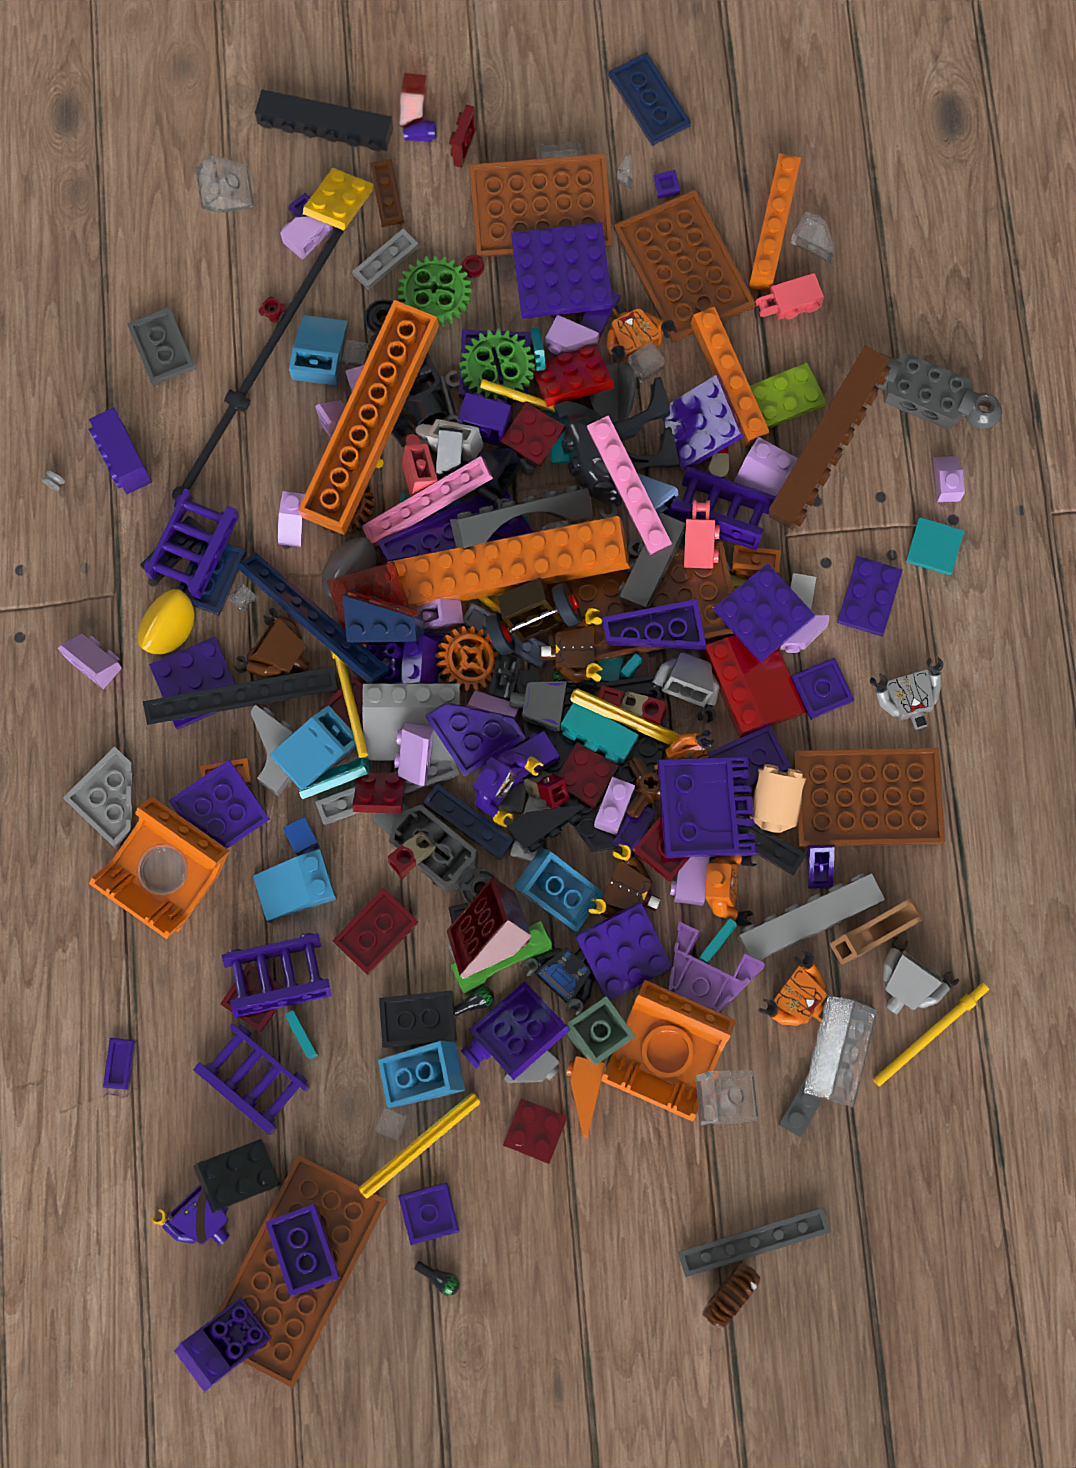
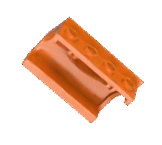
M644 980L626 1021V1024L636 1037L612 1054L601 1081L693 1122L722 1050L731 1036L736 1020Z

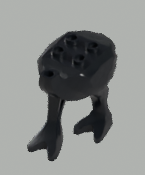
M661 377L654 378V383L650 384V401L645 411L631 418L612 422L621 442L635 437L642 426L649 421L670 416V407ZM565 401L555 405L554 409L557 420H565L566 429L561 445L564 454H568L570 463H568L570 475L575 476L576 482L582 488H588L590 497L605 502H618L617 488L587 429V425L603 417L596 411L581 404ZM671 427L665 428L664 433L660 434V448L656 455L641 456L626 451L636 471L645 468H669L680 465Z

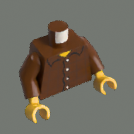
M595 608L588 609L578 624L567 626L560 632H557L556 646H541L542 660H556V672L561 673L563 677L574 683L591 679L595 681L601 680V676L596 672L603 670V668L595 663L594 626L591 625L592 623L600 625L602 619L595 617L596 614L600 613Z
M618 844L622 847V854L613 852V856L622 859L623 862L619 860L602 899L591 900L597 904V908L589 909V913L600 914L609 918L638 902L656 912L661 898L648 893L652 885L650 874L642 862L631 853L628 846Z

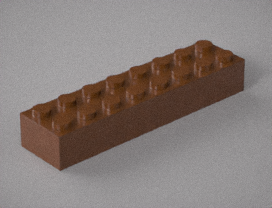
M866 345L864 346L770 506V518L791 530H794L796 525L799 527L802 525L807 516V506L812 507L819 496V486L824 487L831 475V465L836 466L842 457L843 445L848 446L854 436L855 424L860 426L866 415L867 408L865 407L867 404L870 406L873 404L878 395V385L883 386L891 370V367L888 366L890 358Z

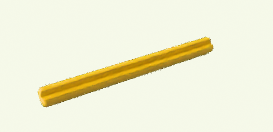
M575 689L571 695L572 702L668 745H671L680 736V734L580 689Z
M470 1093L359 1187L362 1195L365 1198L373 1195L480 1104V1099L477 1095Z

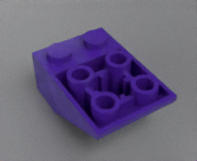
M422 636L413 642H367L366 649L389 668L387 674L373 684H437L439 667L436 664L439 663V658L435 654L440 652V649L437 647L440 643L426 636Z
M240 1297L182 1341L174 1352L205 1393L272 1338Z

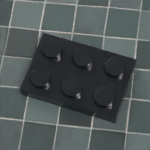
M452 990L379 998L383 1048L430 1044L438 1041H457L454 994Z
M262 1139L199 1162L193 1166L212 1213L281 1185Z

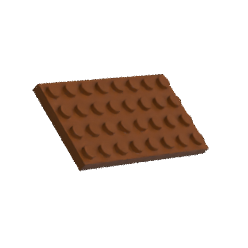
M722 541L714 543V549H719L718 563H714L713 568L684 567L685 549L676 550L649 607L653 608L697 599L705 640L735 635L713 611L715 606L733 592ZM628 569L547 585L552 592V588L556 585L566 583L579 601L581 618L585 616L590 608L599 610L600 613L596 614L595 617L601 619L602 617L638 611L621 603L620 594H618L622 581L627 582L630 575ZM603 622L600 625L593 623L591 625L594 626L595 662L630 656L635 653L640 654L665 649L607 645ZM566 623L547 631L550 646H556V633L567 627ZM552 660L554 670H556V660Z
M300 1155L295 1159L216 1314L217 1316L241 1297L272 1338L248 1357L244 1363L292 1388L295 1387L388 1201L375 1193L369 1198H365L359 1191V1185ZM312 1204H317L342 1278L290 1297L265 1222Z

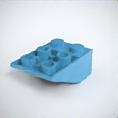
M303 315L290 360L289 371L292 380L338 386L348 321Z
M328 705L311 717L271 752L270 756L293 782L303 790L351 755L356 748L353 731Z

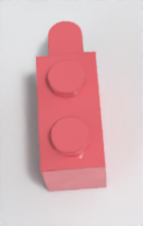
M813 273L771 286L770 294L758 298L755 303L756 306L760 307L761 311L759 314L761 317L776 314L778 320L784 318L788 320L806 311L808 313L817 311L822 306L824 295L817 277Z
M409 434L406 437L401 465L410 497L438 480L428 444H421L417 435Z
M693 500L692 518L686 519L684 567L713 568L714 563H718L719 549H714L715 539H719L720 525H715L716 519H709L710 500H706V503ZM697 512H706V519H696Z

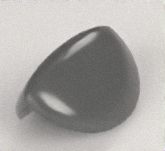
M626 362L608 364L606 367L613 379L614 388L588 395L594 411L603 418L609 416L611 422L627 419L630 415L635 397V376L631 366Z
M358 536L349 539L329 559L322 576V588L327 596L337 601H343L342 595L350 589L364 594L372 585L377 573L378 557L375 547L366 537Z

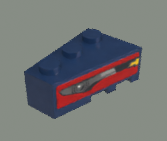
M353 589L342 595L347 642H413L424 635L423 615L420 610L395 602L390 603L380 600L376 596L364 595Z

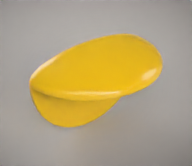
M173 589L163 593L151 604L144 614L137 635L138 644L143 650L152 654L170 653L179 648L189 637L194 625L195 614L191 600L182 590Z

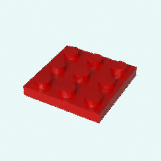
M596 345L583 347L578 351L562 353L559 356L545 359V370L537 371L535 365V370L531 371L534 373V379L547 407L614 388L613 379Z

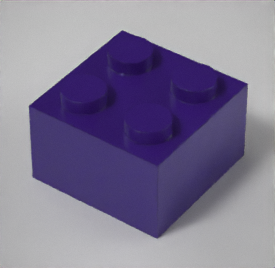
M466 393L458 416V423L478 427L482 442L504 447L501 440L512 424L511 405L500 399H495V401L487 399L479 393Z

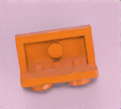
M734 545L731 575H736L740 579H749L767 563L779 575L781 550L757 548L756 551L744 546Z

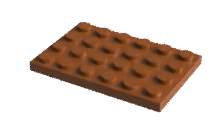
M605 154L469 165L478 257L514 255L511 233L600 222H602L605 247L613 246Z
M696 190L614 225V231L659 318L663 321L672 320L676 326L677 332H669V338L672 343L695 334L690 323L693 315L715 306L722 322L755 307V302Z
M939 748L807 750L793 752L794 769L802 771L803 777L806 778L802 790V802L797 822L798 847L834 845V847L931 845L945 843Z

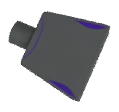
M528 682L525 694L511 692L509 706L523 708L522 720L559 732L566 682Z

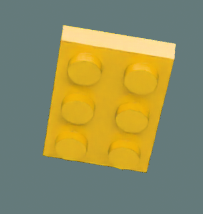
M332 168L305 204L303 214L345 230L373 191V184Z

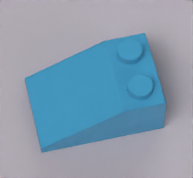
M540 848L513 886V888L576 933L591 914L589 909H594L597 905L591 900L601 899L604 895V892L551 851Z
M320 849L294 857L253 875L267 922L337 900L324 856Z
M438 1041L378 1060L387 1109L465 1091L455 1042Z

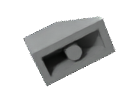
M546 1051L515 1080L508 1074L504 1077V1080L507 1083L543 1082L546 1078L550 1081L559 1072L557 1068L559 1061L550 1052Z

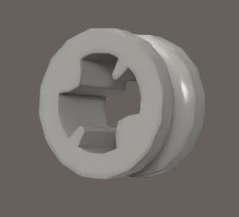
M47 470V476L43 477L41 481L51 489L59 492L60 484H64L65 480L56 473Z

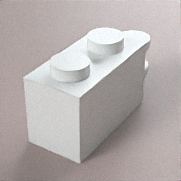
M439 419L435 420L433 426L427 424L417 426L416 434L419 436L421 444H428L433 455H437L439 427L463 430V461L471 462L475 460L484 446L478 427Z

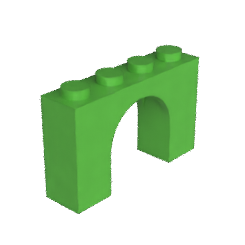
M541 921L528 927L531 934L528 944L524 948H520L515 955L464 979L459 976L456 963L452 964V971L463 994L485 985V980L496 972L529 957L533 958L551 950L552 943Z

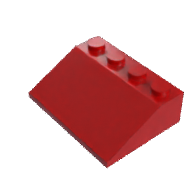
M735 635L706 645V650H704L703 654L706 661L712 665V673L719 683L720 694L739 738L768 725L772 727L806 713L779 648L760 663Z

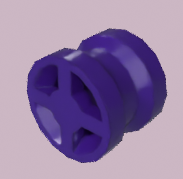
M476 1038L471 1041V1045L468 1048L464 1047L460 1050L475 1069L480 1067V1062L491 1057L489 1052Z

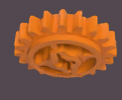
M464 626L459 628L458 631L454 629L450 631V636L446 635L443 637L445 643H440L437 646L443 651L435 654L437 658L442 659V661L436 664L437 667H443V671L439 675L448 676L445 680L446 684L454 681V684H460L462 692L468 691L469 687L471 692L477 691L478 687L483 689L486 687V683L489 684L492 681L496 664L495 657H497L499 652L493 651L495 647L493 644H489L490 639L488 636L482 637V629L476 632V634L474 626L468 628L467 631ZM458 642H470L474 646L472 648L466 645L462 647ZM453 652H454L453 657L455 658V666H454L453 660H452V653H453ZM481 653H482L483 658H484V663L482 662V659H481ZM463 671H468V672H470V673H473V672H474V673H475L476 675H478V676H477V677H467V676L462 675V672H463Z

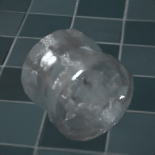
M238 583L234 593H229L227 596L243 612L248 609L250 602H254L257 599L256 595L242 583Z

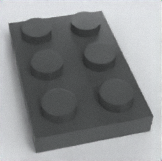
M170 307L127 323L153 386L196 369Z

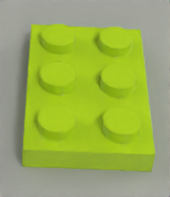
M808 363L750 386L768 429L826 405V400Z

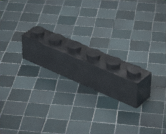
M262 89L255 110L257 124L264 128L282 129L287 133H301L310 138H325L330 142H344L353 147H368L373 151H387L393 131L392 116Z

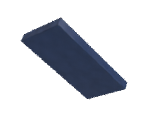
M647 52L608 71V77L652 146L691 126V121Z

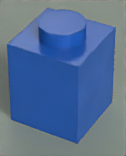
M305 817L283 827L297 856L315 851L316 848L320 847Z

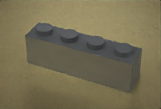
M660 512L658 517L672 544L649 555L642 540L638 548L640 554L637 561L632 560L630 569H628L630 575L627 582L623 580L618 590L620 602L637 610L650 607L686 532V523Z

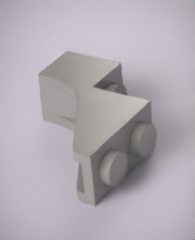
M255 705L251 710V716L267 751L265 767L257 779L279 797L292 779L274 761L270 753L293 734V728L283 720L280 723L273 718L275 715L263 706L260 709Z

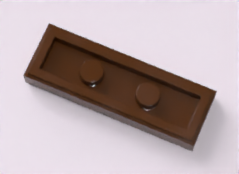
M392 159L369 163L382 227L404 223Z

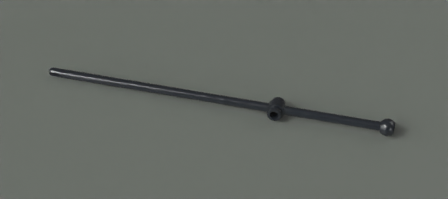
M335 228L240 389L236 392L230 389L226 394L224 402L228 403L229 407L183 484L173 490V500H176L179 494L182 495L184 488L191 489L238 410L244 413L247 411L251 400L246 398L248 391L345 230Z

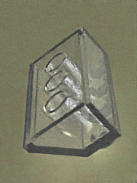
M828 995L827 1002L823 1008L824 1015L821 1027L817 1032L818 1039L815 1051L811 1056L812 1063L809 1075L805 1080L804 1093L845 1106L855 1107L878 1013L877 1010L854 1000Z

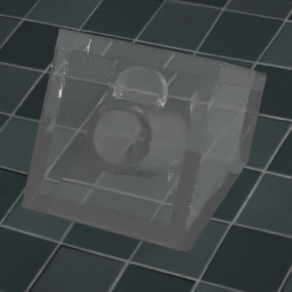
M211 155L195 168L202 209L223 213L252 208L254 206L247 165Z

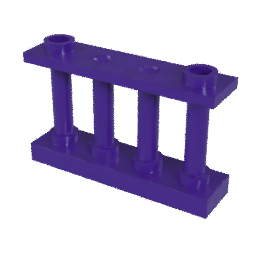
M687 466L682 485L687 487L682 501L674 498L669 516L686 523V519L692 518L693 505L691 502L696 490L709 494V519H716L715 525H720L719 538L757 551L764 530L758 527L762 513L769 515V508L776 496ZM718 498L731 502L726 516L713 512ZM740 505L754 509L749 524L735 519ZM697 512L696 519H706V512Z
M184 488L182 495L179 494L175 500V509L152 557L149 556L146 560L144 569L146 575L151 580H154L158 572L186 583L191 596L201 599L239 519V514L235 508L228 505L225 512L219 513L192 502L193 497L190 491ZM189 510L216 521L218 526L215 533L212 532L210 534L181 522L186 511ZM180 531L207 542L208 547L205 553L198 554L171 542L176 532ZM168 551L197 563L198 569L195 574L189 575L161 563Z
M305 933L299 938L245 950L232 949L227 954H222L225 968L232 967L237 997L230 1000L234 1018L332 996L329 979L320 978L314 948L321 947L319 933ZM305 950L311 980L309 983L299 985L295 980L290 954ZM281 956L286 986L283 989L274 990L271 987L266 959ZM256 961L262 991L260 994L250 996L247 994L242 964Z
M231 1024L229 1028L236 1033L211 1063L204 1065L199 1062L193 1071L262 1130L272 1135L278 1128L273 1124L275 1121L274 1117L299 1087L305 1092L309 1091L310 1088L305 1085L308 1080L298 1072L293 1075L249 1038L252 1033L242 1024L239 1027ZM245 1040L254 1048L253 1052L230 1079L222 1081L217 1076L219 1073L218 1069L239 1044ZM260 1057H265L273 1066L248 1096L245 1094L242 1098L235 1092L238 1089L237 1085ZM282 1072L292 1080L291 1083L267 1111L264 1110L260 1113L254 1108L257 1104L256 1100L277 1075Z

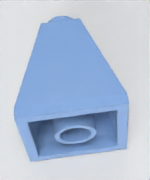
M638 474L657 515L660 512L669 516L674 498L680 500L678 489Z

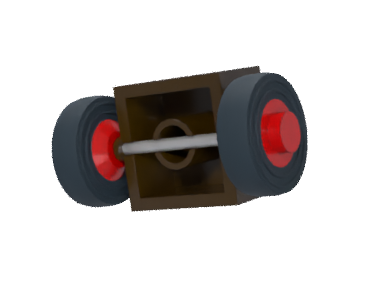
M537 578L497 596L501 614L499 612L493 613L486 617L485 622L491 643L501 655H507L515 650L513 633L524 642L565 623L568 626L576 625L581 622L582 618L579 601L566 583L556 585L552 588L551 592L543 580Z

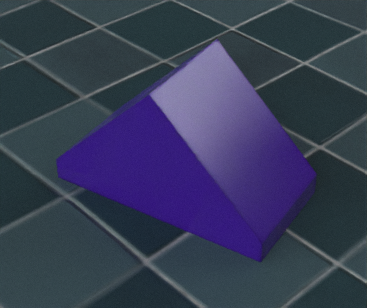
M834 845L809 846L806 850L808 888L833 887Z

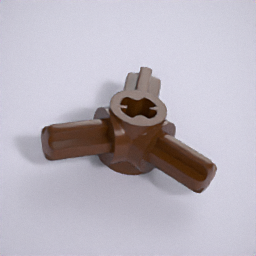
M634 757L628 762V765L637 779L635 781L637 786L635 790L636 797L626 812L632 818H639L648 804H653L660 799L659 776L654 772H649L640 757Z

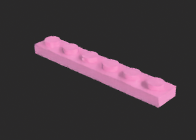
M609 416L587 425V429L649 555L670 546L672 543Z
M481 456L362 525L367 539L376 547L378 546L377 542L411 527L493 479L485 459Z

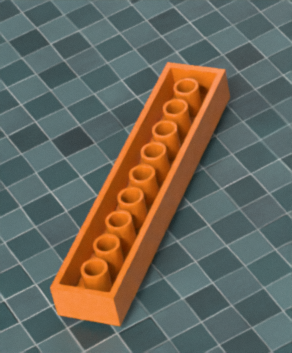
M393 301L298 509L302 518L340 534H346L439 328L436 316L399 301Z
M619 516L387 562L393 602L414 609L439 598L461 600L462 602L506 593L537 578H541L548 585L630 569L624 526Z

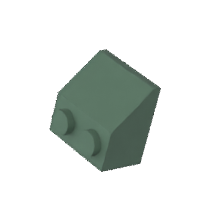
M607 996L566 1024L570 1029L566 1034L578 1051L593 1065H597L636 1037Z

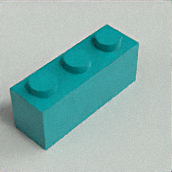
M574 702L561 723V730L564 736L574 741L577 738L584 742L586 748L594 752L598 750L604 753L605 758L615 764L618 762L625 763L638 740L637 733L608 717Z

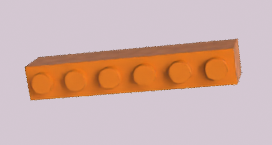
M781 153L778 155L749 288L770 292L771 286H773L801 157Z
M715 306L694 314L690 324L713 376L718 375L721 377L744 434V437L741 438L744 447L753 445L758 437L766 440L770 431Z

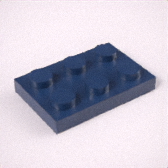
M199 540L194 552L198 554L205 553L208 547L207 542ZM228 543L226 544L201 599L191 596L186 583L181 582L178 589L182 590L189 597L194 607L220 616L239 572V562L244 560L246 550ZM190 561L185 573L189 575L195 574L198 569L197 563Z

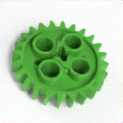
M437 255L434 256L433 261H430L425 256V263L417 259L416 267L409 264L410 273L403 271L404 279H399V285L401 286L397 288L400 295L398 297L399 302L436 316L442 327H444V321L446 320L453 324L452 317L460 319L459 311H467L466 305L470 304L469 296H472V290L469 289L471 282L467 280V272L462 273V266L460 265L455 268V260L448 264L445 256L441 261H438ZM424 278L429 280L426 283L419 282V280ZM450 279L451 282L448 284L442 283V280ZM420 300L428 301L426 304L423 305L418 304ZM443 300L451 301L448 305L441 304Z
M497 329L496 335H492V332L488 330L487 337L479 333V341L472 338V347L469 345L465 346L467 353L461 354L463 361L460 362V368L463 370L460 373L461 377L465 378L464 385H470V393L477 390V393L485 395L487 399L494 397L495 401V399L502 397L503 401L507 402V397L479 388L481 380L488 376L494 378L493 383L501 385L498 380L496 366L494 365L492 348L496 350L498 364L501 367V377L504 382L502 386L523 393V386L530 387L528 379L534 378V373L531 372L535 370V364L532 363L534 362V355H529L531 348L525 347V340L518 342V334L510 338L508 330L504 335H501L500 329ZM506 350L511 352V354L508 356H503L500 354L502 351ZM484 355L489 357V359L486 361H480L478 359L480 356ZM513 371L517 373V375L514 377H508L506 376V373Z

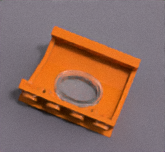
M151 796L137 808L135 814L140 818L135 828L113 859L91 877L89 884L161 936L168 939L174 932L178 933L218 878L229 850Z

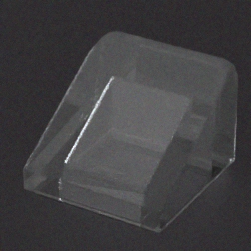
M628 153L617 170V182L631 189L633 181L632 155Z

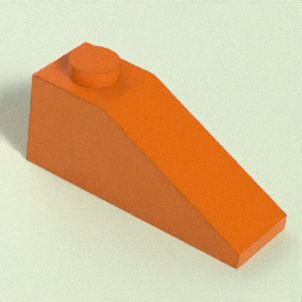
M576 1056L574 1062L569 1061L566 1075L571 1076L570 1085L582 1136L588 1138L605 1063L599 1062L597 1065H593L588 1059Z

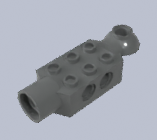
M908 353L897 360L884 355L890 358L888 366L891 367L890 374L884 385H878V388L883 390L885 404L948 430L957 425L962 416H965L971 425L981 429L991 428L1001 419L1002 407L998 399L989 393L974 392L970 379ZM979 406H985L989 411H982Z
M403 802L402 814L376 813L374 822L390 835L389 843L394 850L408 839L423 831L436 848L415 867L447 893L460 889L462 897L467 904H470L476 897L475 889L477 886L486 885L492 877L499 880L493 872L487 869H477L479 857L477 850L422 805L410 808Z

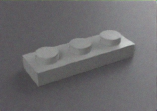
M402 229L352 271L353 275L369 290L419 248V244Z

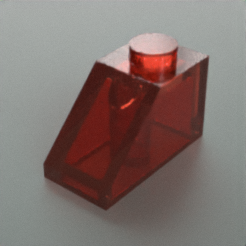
M404 73L401 92L400 127H407L424 120L428 93L427 75Z

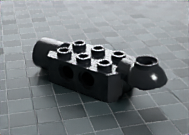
M376 300L365 311L364 319L366 326L374 333L370 338L372 347L383 325V322L378 320L382 316H387L393 303L391 300ZM428 353L403 405V409H410L417 426L420 424L433 425L436 419L442 420L447 415V411L439 397V393L443 390L441 380Z

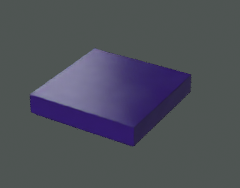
M835 658L791 675L810 720L854 702V697Z
M447 1182L398 1195L410 1245L460 1232Z

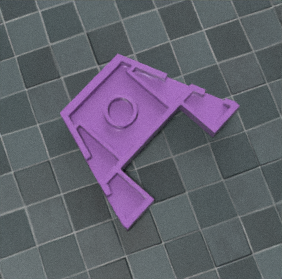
M679 921L669 991L721 1013L761 972L766 964L744 953L734 976L726 974L690 956L701 932Z

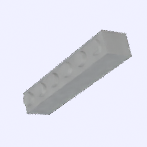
M861 873L851 878L852 883L846 886L840 883L829 889L830 893L821 896L820 893L808 898V903L801 907L798 903L785 909L786 914L778 917L777 914H773L763 919L764 924L758 927L752 924L743 928L738 940L745 954L760 961L882 904L885 898L873 875L865 876L864 873Z

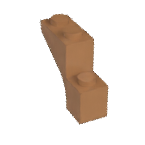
M910 898L868 923L844 934L830 943V946L841 965H844L871 949L895 938L925 918L914 899Z

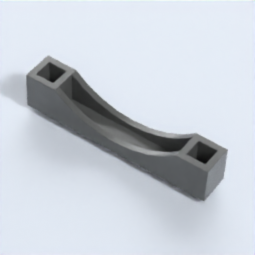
M579 484L565 487L566 491L558 493V490L544 492V497L537 498L536 495L526 496L522 498L523 502L516 504L515 500L502 502L501 507L493 509V505L479 508V513L471 514V511L457 513L458 518L450 519L455 545L457 548H465L486 543L492 533L503 523L524 513L543 512L556 516L563 521H574L594 516L588 488H579Z

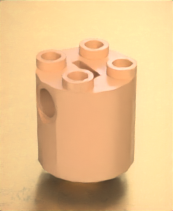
M764 764L763 768H758V781L752 797L754 815L749 817L761 829L780 833L797 826L802 802V790L806 778L803 777V773L800 770L788 768L787 772L778 771V766Z

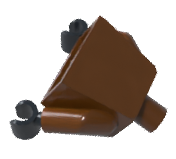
M270 608L269 614L273 617L268 618L266 615H263L264 622L268 627L248 657L251 661L247 662L243 656H238L237 660L244 662V664L240 667L233 665L238 673L248 671L249 673L261 676L278 677L289 673L292 668L299 673L305 672L310 663L300 656L305 648V643L302 641V636L296 623L281 615L277 616V611L274 608Z

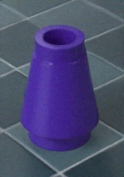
M427 119L403 127L405 141L432 142V140L437 139L435 121Z

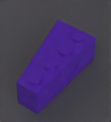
M697 599L602 617L607 645L706 650Z

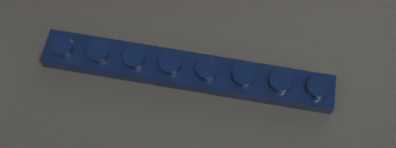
M254 553L239 562L238 569L368 684L375 683L387 674L389 668L361 643L347 642L346 630L258 553Z

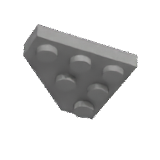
M115 746L63 797L114 848L132 832L133 764Z

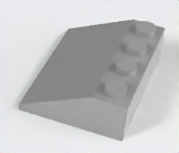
M363 684V735L368 752V761H395L396 753H400L401 745L397 744L398 730H402L405 723L431 726L425 715L445 702L461 705L460 684ZM434 731L431 761H454Z

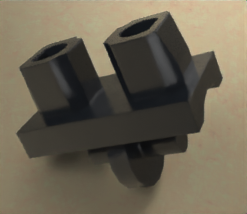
M498 653L489 695L510 700L511 692L515 690L521 658Z

